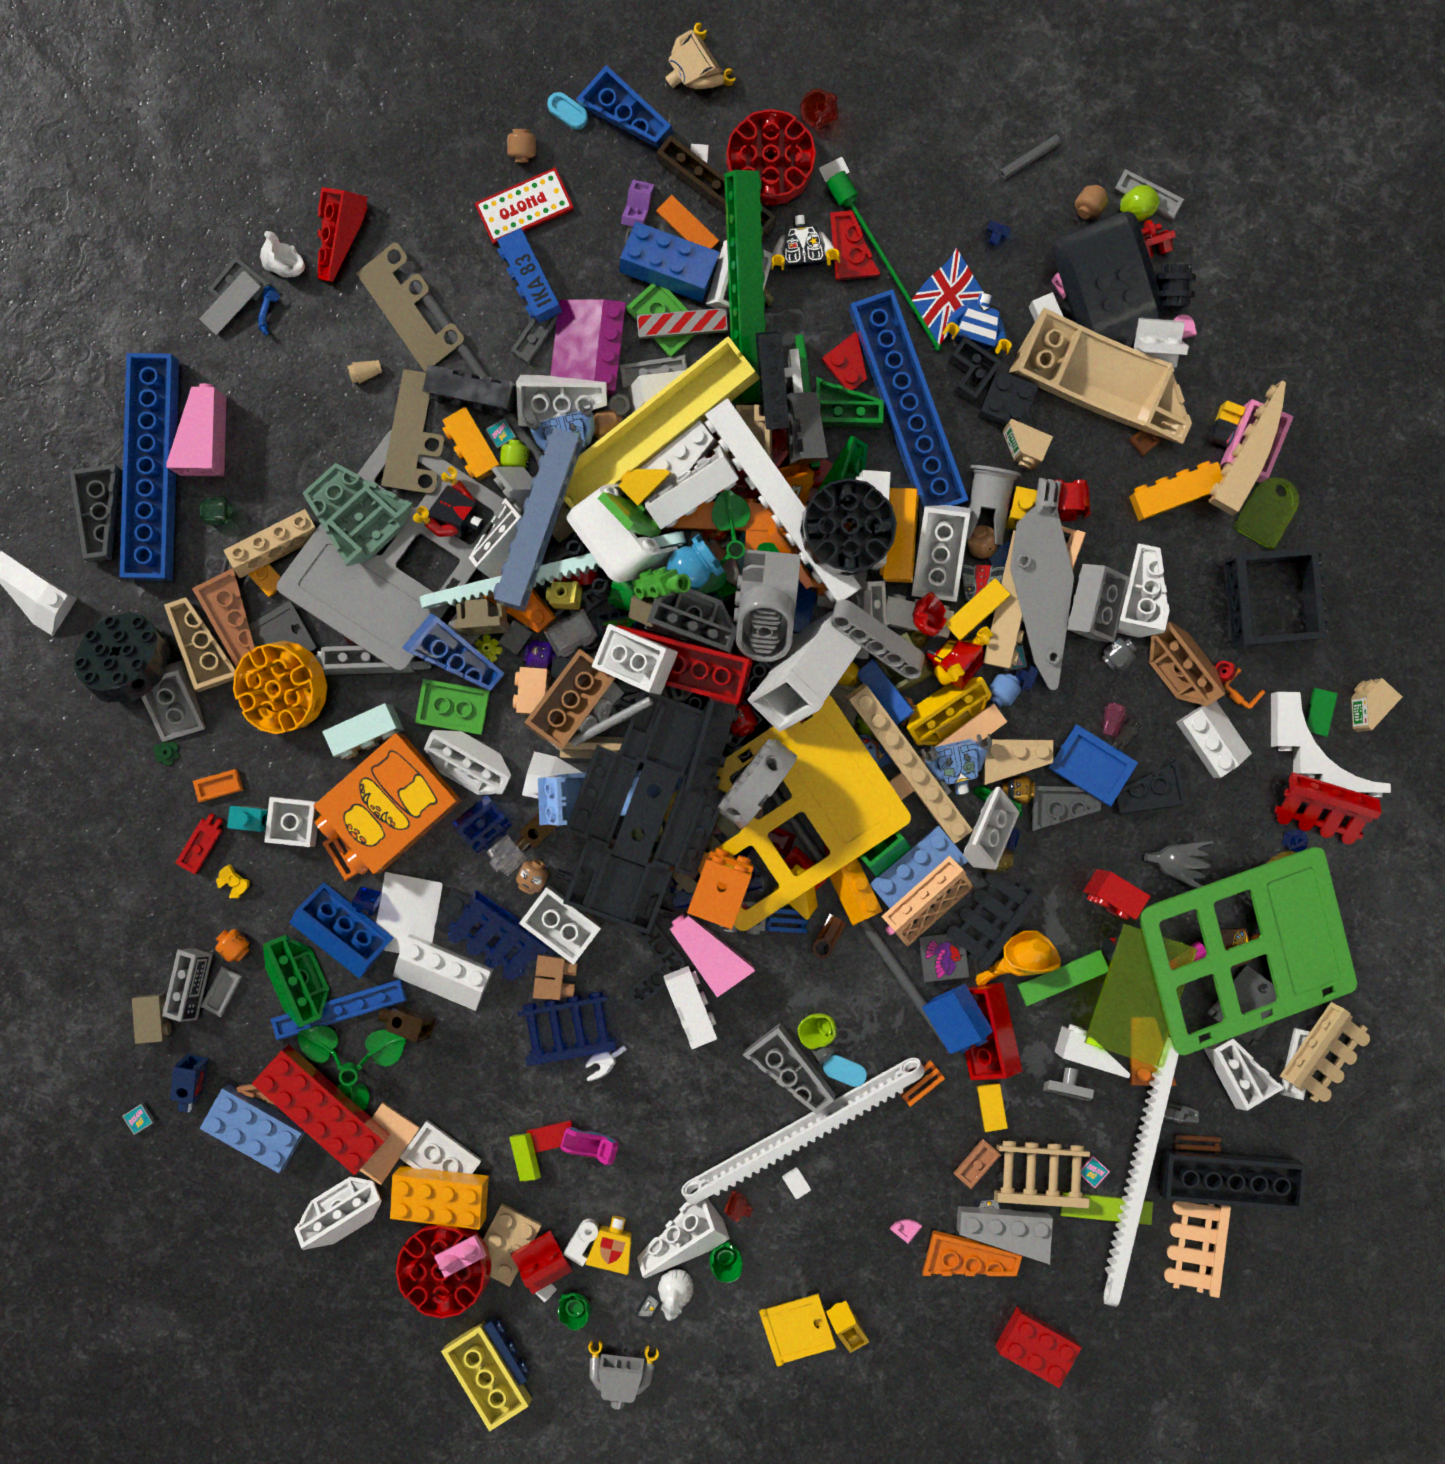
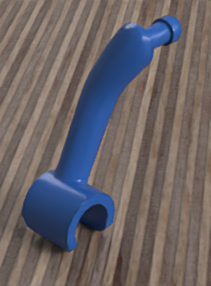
M266 286L263 290L264 301L258 318L259 330L265 336L268 335L266 315L270 301L276 302L280 297L277 289L271 286Z

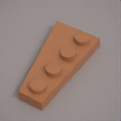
M232 568L192 588L237 668L241 658L255 647L234 569Z

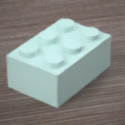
M384 703L322 732L334 757L350 759L359 755L358 750L375 748L379 746L378 741L388 740L392 735L404 729L394 706Z

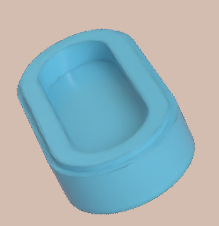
M561 92L553 93L548 98L547 105L550 113L575 130L586 126L588 116L586 110L581 105Z
M833 1054L829 1060L823 1063V1070L827 1076L850 1086H861L866 1080L867 1074L864 1067L842 1056Z

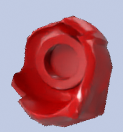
M932 591L915 603L912 613L913 623L916 628L928 636H935L941 632L947 621V618L943 617L946 613L945 607Z

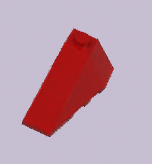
M322 187L318 206V217L322 218V229L318 230V237L322 241V248L318 251V279L333 282L364 219V214L367 211L368 196Z

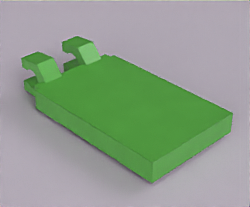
M603 492L597 498L628 531L652 538L657 537L661 533L657 523L645 514L648 511L645 507V502L641 506H637L632 500L607 492Z

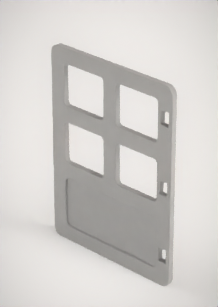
M391 431L386 434L358 472V475L368 482L375 483L376 478L385 468ZM419 454L418 463L430 471L436 472L438 475L435 490L432 493H427L416 508L412 507L403 529L396 535L382 555L375 554L369 561L347 567L320 524L277 582V590L281 595L397 671L406 669L415 657V655L402 649L404 644L430 613L441 620L451 605L422 609L419 597L434 592L396 568V564L418 535H423L460 560V563L440 591L446 590L453 579L460 582L458 586L467 584L477 570L469 556L482 535H487V531L493 524L491 523L493 517H498L504 508V505H502L503 498L439 456ZM450 466L457 470L456 479L464 484L474 500L494 513L478 538L471 545L455 536L438 537L424 526V522L416 523L413 520V515L418 513L416 509L419 506H424L429 511L445 487L452 485L450 482H444L441 478L443 472H446L451 477V474L447 471V468Z

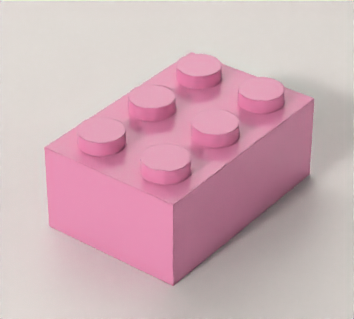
M1252 399L1244 405L1246 409L1239 420L1234 437L1224 453L1220 467L1224 468L1227 463L1232 462L1234 458L1232 455L1233 450L1238 443L1242 444L1245 436H1243V433L1250 423L1253 425L1257 418L1254 414L1263 403ZM1281 412L1278 430L1271 451L1256 480L1257 482L1262 483L1269 478L1294 416Z

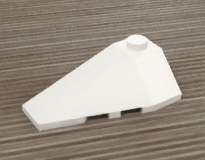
M520 375L516 381L518 426H527L525 417L529 423L535 422L536 419L533 413L538 416L540 425V421L579 412L581 401L582 406L586 409L590 408V400L593 401V410L607 406L606 382L546 375Z
M1138 543L1117 633L1138 638L1165 633L1170 610L1166 596L1167 590L1164 582L1161 549L1158 547Z
M0 551V584L34 625L54 636L77 598L8 554Z
M534 752L527 771L522 795L538 799V778L583 772L556 756Z
M708 1197L696 1204L686 1202L679 1209L681 1213L673 1221L670 1220L665 1225L667 1227L666 1230L659 1237H655L641 1252L637 1260L643 1278L650 1277L712 1251L730 1239L724 1220Z

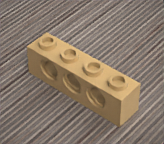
M304 509L223 551L240 579L305 546L316 531V528Z

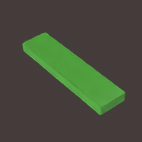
M1097 950L1060 966L1059 969L1017 984V987L1025 1005L1029 1006L1109 972V968L1101 950Z

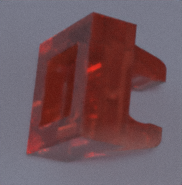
M732 1191L724 1212L730 1219L738 1222L740 1216L750 1218L753 1208L749 1207L750 1205L746 1203L747 1200L741 1193Z

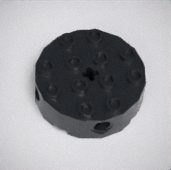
M847 478L830 482L815 493L802 513L800 526L804 549L815 564L829 573L850 576L868 571L886 556L895 540L897 522L892 504L880 491L875 489L876 487L866 481ZM846 523H848V527H852V530L850 532H848V530L844 528V525Z
M134 613L110 615L85 633L83 640L76 650L74 668L77 679L101 701L107 703L118 701L128 703L148 694L161 681L165 674L163 669L167 664V660H170L171 650L167 638L143 615Z

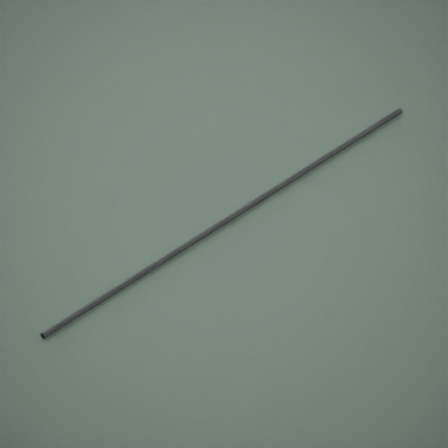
M417 272L411 273L407 277V279H409L412 275L416 274ZM418 280L412 281L411 285L420 294L423 289L422 283ZM428 291L421 299L443 329L451 321L431 292ZM448 330L446 335L454 344L458 338L457 333L454 330ZM463 340L456 349L475 375L480 376V379H484V376L489 377ZM506 413L504 418L523 445L529 448L530 455L538 465L541 455L544 454L526 428L518 426L517 415L515 413ZM778 789L770 796L776 807L786 802ZM794 815L788 819L787 823L815 863L824 859L825 856L798 817ZM829 877L827 880L829 881V883L831 884V886L834 888L833 883H832V881H831V879H830V877ZM866 919L859 922V926L943 1044L922 1008L927 1003L870 920Z

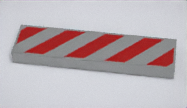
M726 308L637 315L639 339L728 332Z

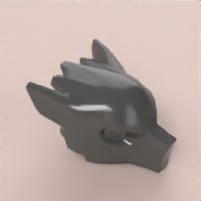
M1213 841L1172 844L1159 852L1145 853L1144 861L1157 866L1167 877L1200 888L1203 885L1194 881V879L1205 878L1206 875L1200 872L1211 868V864L1202 858L1207 857L1208 853L1198 850V848L1212 845Z

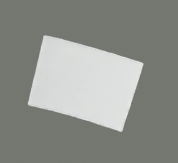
M385 872L376 924L394 938L384 951L400 953L406 937L410 934L432 943L442 883Z

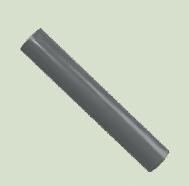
M1055 134L1000 170L1002 178L1004 180L1008 179L1061 144L1059 136Z

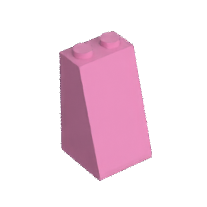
M202 383L199 384V387H191L166 468L180 476H224L227 397L213 387L212 384Z
M682 913L672 920L671 932L716 997H719L755 971L751 962L691 914L685 916Z

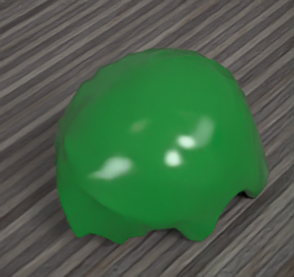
M724 1242L711 1252L709 1264L712 1273L718 1281L730 1283L740 1278L743 1271V1259L740 1250L735 1245Z
M580 1293L561 1294V1299L558 1301L560 1307L557 1313L559 1314L560 1322L571 1330L581 1329L591 1318L590 1302Z

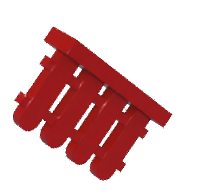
M1294 772L1289 777L1290 789L1286 788L1284 792L1286 799L1281 807L1276 806L1275 808L1277 821L1280 824H1288L1293 818L1299 820V828L1302 831H1309L1315 825L1320 827V834L1325 838L1332 837L1335 832L1341 833L1342 842L1345 844H1353L1356 839H1362L1364 835L1361 831L1367 822L1372 823L1373 819H1378L1382 813L1379 798ZM1301 802H1306L1308 805L1304 812H1297ZM1324 808L1330 810L1324 820L1318 818ZM1345 815L1351 816V819L1346 827L1340 825Z

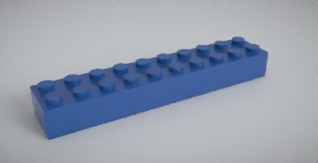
M892 289L851 303L849 313L858 334L881 400H884V411L910 484H913L919 492L923 514L925 506L965 505L968 502V497L894 290Z
M126 353L120 578L131 581H173L176 473L166 468L178 428L179 359L172 354Z

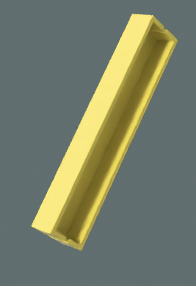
M729 336L578 457L564 498L571 509L601 486L622 482L620 478L625 472L640 469L698 421L706 422V413L727 398L731 402L760 379Z

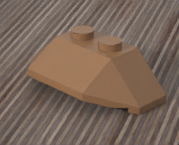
M1170 621L1166 624L1165 633L1151 635L1149 663L1177 699L1207 707L1226 694L1217 669L1189 633Z

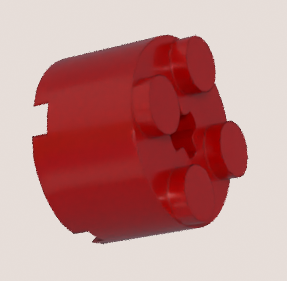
M1057 480L1062 481L1058 503L1060 522L1076 521V516L1082 515L1083 519L1091 515L1090 490L1087 481L1075 480L1073 483H1065L1064 480Z

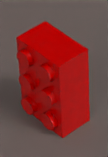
M1096 869L1083 891L1088 895L1087 900L1097 906L1106 907L1108 913L1127 921L1129 918L1136 920L1151 897L1113 872Z
M1018 1306L995 1345L1000 1355L1058 1388L1062 1385L1082 1348L1073 1337Z

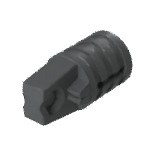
M1168 1101L1163 1121L1196 1127L1199 1123V1111Z

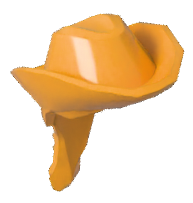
M1022 931L1012 936L1005 944L1002 959L995 962L987 971L977 975L976 984L979 986L985 985L988 981L1001 974L1011 973L1016 976H1028L1049 973L1060 968L1061 959L1057 949L1048 937L1038 931Z

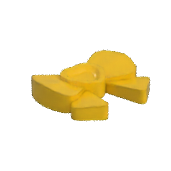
M232 865L222 868L216 879L218 888L223 887L226 883L233 887L229 898H239L250 885V881L241 878L234 871Z

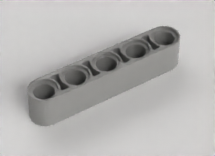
M839 600L835 603L831 625L836 630L904 677L917 679L921 676L925 657L921 650L851 601Z

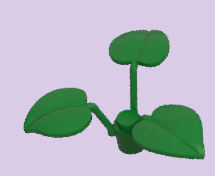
M730 489L724 490L717 497L712 510V520L717 529L721 531L731 529L732 541L727 545V555L720 561L721 566L730 557L739 559L745 555L744 544L736 540L735 528L745 526L750 518L748 504ZM770 542L761 543L757 547L759 551L779 552L775 544ZM724 571L719 576H716L715 573H710L708 581L696 591L709 593L718 590L726 581V572Z
M317 1025L298 1032L299 1045L310 1060L324 1063L329 1059L330 1053L333 1055L337 1069L340 1070L339 1080L342 1083L336 1087L363 1111L369 1102V1091L364 1084H355L358 1079L359 1070L371 1056L373 1061L379 1066L393 1065L402 1055L406 1038L390 1033L385 1029L377 1030L371 1033L365 1041V1047L369 1053L358 1065L351 1062L342 1065L336 1051L333 1050L338 1044V1037L332 1028L325 1025Z

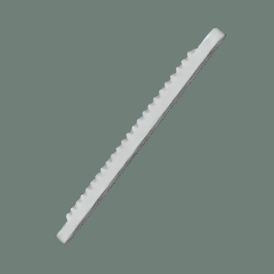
M1166 1037L1159 1063L1153 1065L1157 1069V1072L1151 1074L1155 1081L1149 1082L1153 1089L1147 1090L1151 1097L1145 1099V1102L1149 1105L1143 1108V1111L1147 1114L1141 1117V1120L1145 1123L1139 1126L1142 1134H1137V1138L1140 1142L1134 1145L1138 1151L1132 1153L1136 1160L1130 1162L1134 1169L1128 1170L1132 1177L1126 1179L1130 1186L1124 1188L1127 1196H1122L1125 1204L1120 1205L1123 1213L1118 1214L1121 1222L1116 1223V1227L1119 1231L1113 1233L1117 1240L1111 1242L1115 1248L1109 1250L1113 1257L1107 1258L1110 1266L1105 1267L1108 1278L1104 1291V1304L1115 1307L1119 1305L1178 1060L1179 1054L1174 1051L1170 1037Z
M909 1058L863 1083L861 1086L838 1097L818 1114L811 1112L689 1180L682 1187V1195L689 1204H696L713 1194L720 1195V1190L727 1191L729 1185L736 1186V1181L743 1182L745 1176L751 1178L752 1172L760 1173L761 1167L767 1169L768 1163L776 1164V1159L783 1160L784 1154L790 1156L793 1149L799 1151L801 1145L806 1147L808 1141L815 1142V1137L822 1138L824 1132L830 1134L831 1128L838 1129L840 1123L846 1125L847 1119L855 1120L856 1114L862 1116L863 1110L871 1111L872 1105L878 1107L880 1101L887 1102L888 1096L894 1098L896 1092L903 1093V1088L919 1080L924 1075L925 1070L918 1058ZM917 1067L915 1070L908 1072L910 1069ZM698 1188V1190H697L696 1192H694L693 1194H690L693 1190H695V1189Z

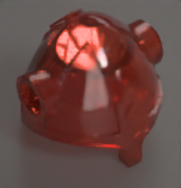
M822 89L808 91L803 96L800 104L803 120L819 131L823 126L838 119V106L836 103L838 97Z

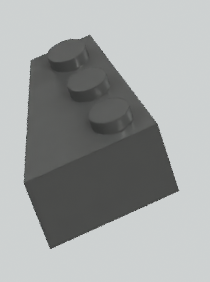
M817 392L789 393L787 395L789 427L786 428L789 465L815 464L828 458L820 414V400L817 397Z

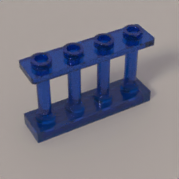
M602 991L589 993L588 998L580 999V995L567 997L566 1002L558 1003V1000H549L544 1002V1006L536 1007V1003L523 1005V1009L517 1013L518 1017L526 1016L532 1046L530 1054H527L525 1057L526 1065L532 1066L617 1050L616 1038L611 1039L607 1034L602 1006L603 1001H608V994L603 995ZM593 1003L599 1038H597V1042L588 1043V1040H585L580 1006ZM571 1007L577 1042H574L575 1046L566 1047L562 1040L557 1010ZM549 1012L554 1041L553 1050L544 1051L541 1048L535 1016L537 1013Z

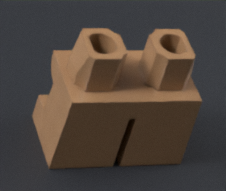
M539 953L537 956L533 998L560 1000L562 997H573L575 984L564 983V975L576 976L578 963L575 962L573 965L564 957Z

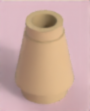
M379 360L352 362V365L347 366L352 383L358 382L360 384L382 373Z

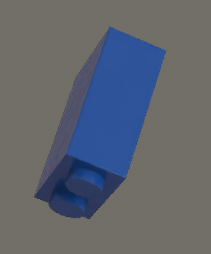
M966 984L936 996L922 1006L949 1054L957 1051L960 1054L964 1053L973 1044L978 1047L988 1041L986 1037L993 1032Z

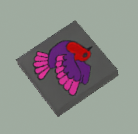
M947 934L918 937L924 982L969 977L966 950L958 944L955 947L949 944L952 939Z

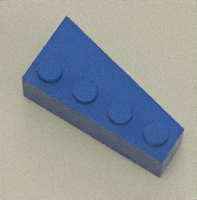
M607 65L576 98L579 105L584 109L658 149L670 135L674 134L672 126Z
M432 613L402 647L408 653L490 691L505 674Z

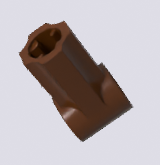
M829 914L817 938L812 943L811 951L813 955L820 959L829 957L847 923ZM819 942H825L828 946V951L824 955H819L816 952V945Z

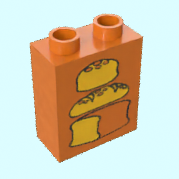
M395 733L313 805L321 814L314 822L319 830L331 841L340 836L351 849L344 856L358 873L363 875L366 871L370 870L373 874H377L386 870L458 806L462 800L404 734Z

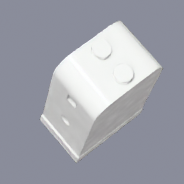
M829 612L809 624L794 638L789 652L776 662L755 692L748 698V701L779 732L820 710L827 696L862 648L831 625L833 612Z

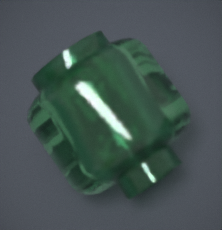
M206 496L204 501H200V519H204L205 524L226 525L228 518H233V504H228L226 497Z

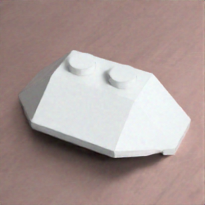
M433 730L424 747L425 752L429 754L439 773L477 795L502 794L512 776L500 753L462 731Z
M348 1177L311 1200L300 1223L295 1227L301 1249L305 1250L335 1244L373 1220L382 1202L375 1182Z

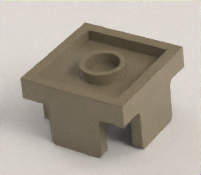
M487 599L466 600L465 606L463 604H456L457 619L454 620L455 629L465 636L510 632L506 606L498 603L497 607L489 606Z

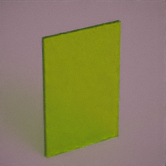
M1124 924L1084 1043L1139 1060L1140 1062L1158 1066L1169 1030L1143 931L1141 928L1138 929ZM1162 937L1171 970L1194 961L1197 948ZM1185 984L1178 986L1176 989L1179 1002Z

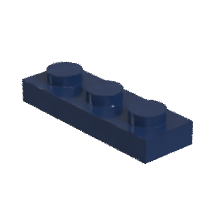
M492 1316L486 1320L484 1328L520 1386L528 1379L529 1367L524 1359L521 1360L517 1354L518 1349L512 1339L509 1340L506 1336V1328L501 1320L497 1321L496 1317Z

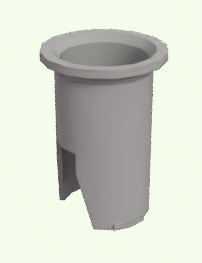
M970 465V469H973L974 480L968 506L970 508V519L966 539H970L980 518L981 510L984 508L995 510V544L1004 545L1003 539L1014 482L1022 474L1001 468Z

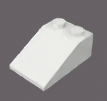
M608 624L592 667L649 693L661 695L678 652Z
M1072 1024L1069 1025V1028L1062 1026L1054 1051L1056 1054L1073 1062L1126 1078L1130 1077V1073L1093 1038L1088 1036L1086 1030Z

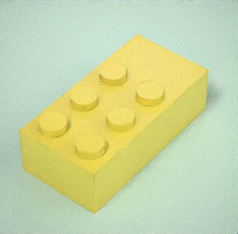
M484 1320L448 1343L441 1352L488 1430L491 1431L527 1408L532 1398L524 1384L520 1386L517 1384L485 1330L484 1325L486 1322Z

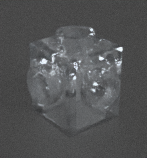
M509 835L503 837L487 851L492 859L489 861L490 865L497 872L501 870L506 876L528 859Z

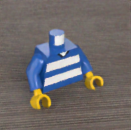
M985 293L979 294L977 303L969 302L966 306H960L949 316L946 328L942 332L943 335L947 332L951 333L950 339L959 342L965 336L988 351L992 350L997 344L995 349L997 354L1003 349L1006 355H1008L1012 346L1011 342L1007 340L1003 321L999 317V311L990 308L992 296Z

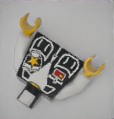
M797 215L793 217L794 228L785 229V235L779 237L773 249L771 269L773 270L775 265L781 266L783 271L824 267L826 258L827 265H831L832 259H836L840 263V255L826 235L818 231L817 226H807L806 216Z

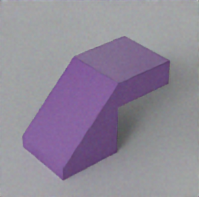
M637 180L632 181L628 190L627 205L622 215L621 224L634 226L635 222L645 224L654 184Z

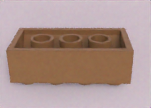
M581 649L577 651L524 722L525 727L561 751L616 678L593 668L594 659Z

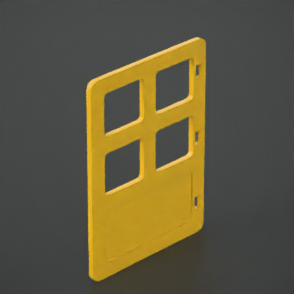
M830 695L827 696L820 710L813 713V717L801 724L799 721L781 732L774 726L726 757L724 767H719L717 776L720 777L718 789L727 792L733 786L730 776L753 761V757L742 763L738 756L749 749L755 756L769 738L772 741L774 739L778 740L798 756L794 765L783 779L792 793V797L762 818L757 819L754 816L738 834L718 846L729 851V856L732 857L746 847L753 846L779 884L777 890L750 908L744 909L740 906L734 923L735 927L740 931H747L905 827L911 820L909 811ZM678 790L672 794L663 818L665 822L668 819ZM804 812L830 850V854L796 876L791 872L769 839L768 833L797 813ZM705 852L698 869L700 875L710 852Z

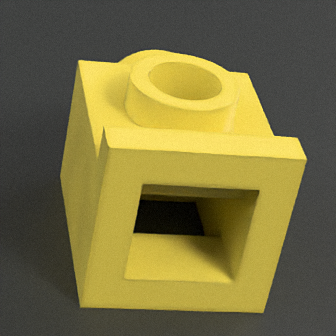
M553 581L551 587H548L546 590V599L554 609L580 610L583 588L577 581Z

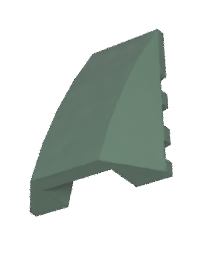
M337 463L332 465L303 492L304 497L347 567L369 561L403 529L413 507V503L397 497L396 494L390 491L387 492L378 487L377 484L371 481L368 482L361 478L360 475Z

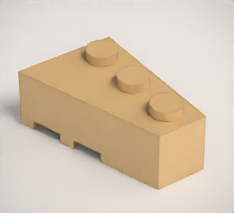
M992 740V746L988 748L981 770V785L1053 763V740Z

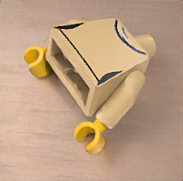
M701 23L695 24L694 31L689 30L676 38L671 52L672 55L669 57V62L674 70L665 77L672 88L683 82L689 88L707 89L720 86L723 83L731 86L736 78H727L726 75H730L733 72L730 68L726 69L723 75L720 74L722 72L721 68L703 41L706 38L707 30L699 32L702 27Z

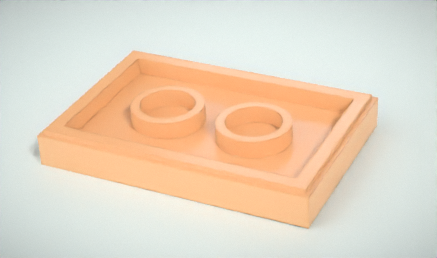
M385 1102L380 1105L372 1119L384 1128L390 1136L360 1169L362 1173L382 1185L420 1129V1126Z

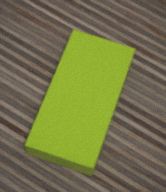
M531 1134L510 1136L509 1139L519 1180L528 1181L541 1178Z

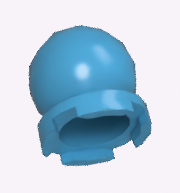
M700 534L691 539L694 543L692 547L684 546L675 550L669 556L666 564V570L676 569L678 574L688 575L691 580L690 588L693 590L700 589L708 581L710 573H715L716 576H719L725 571L710 547L706 546Z

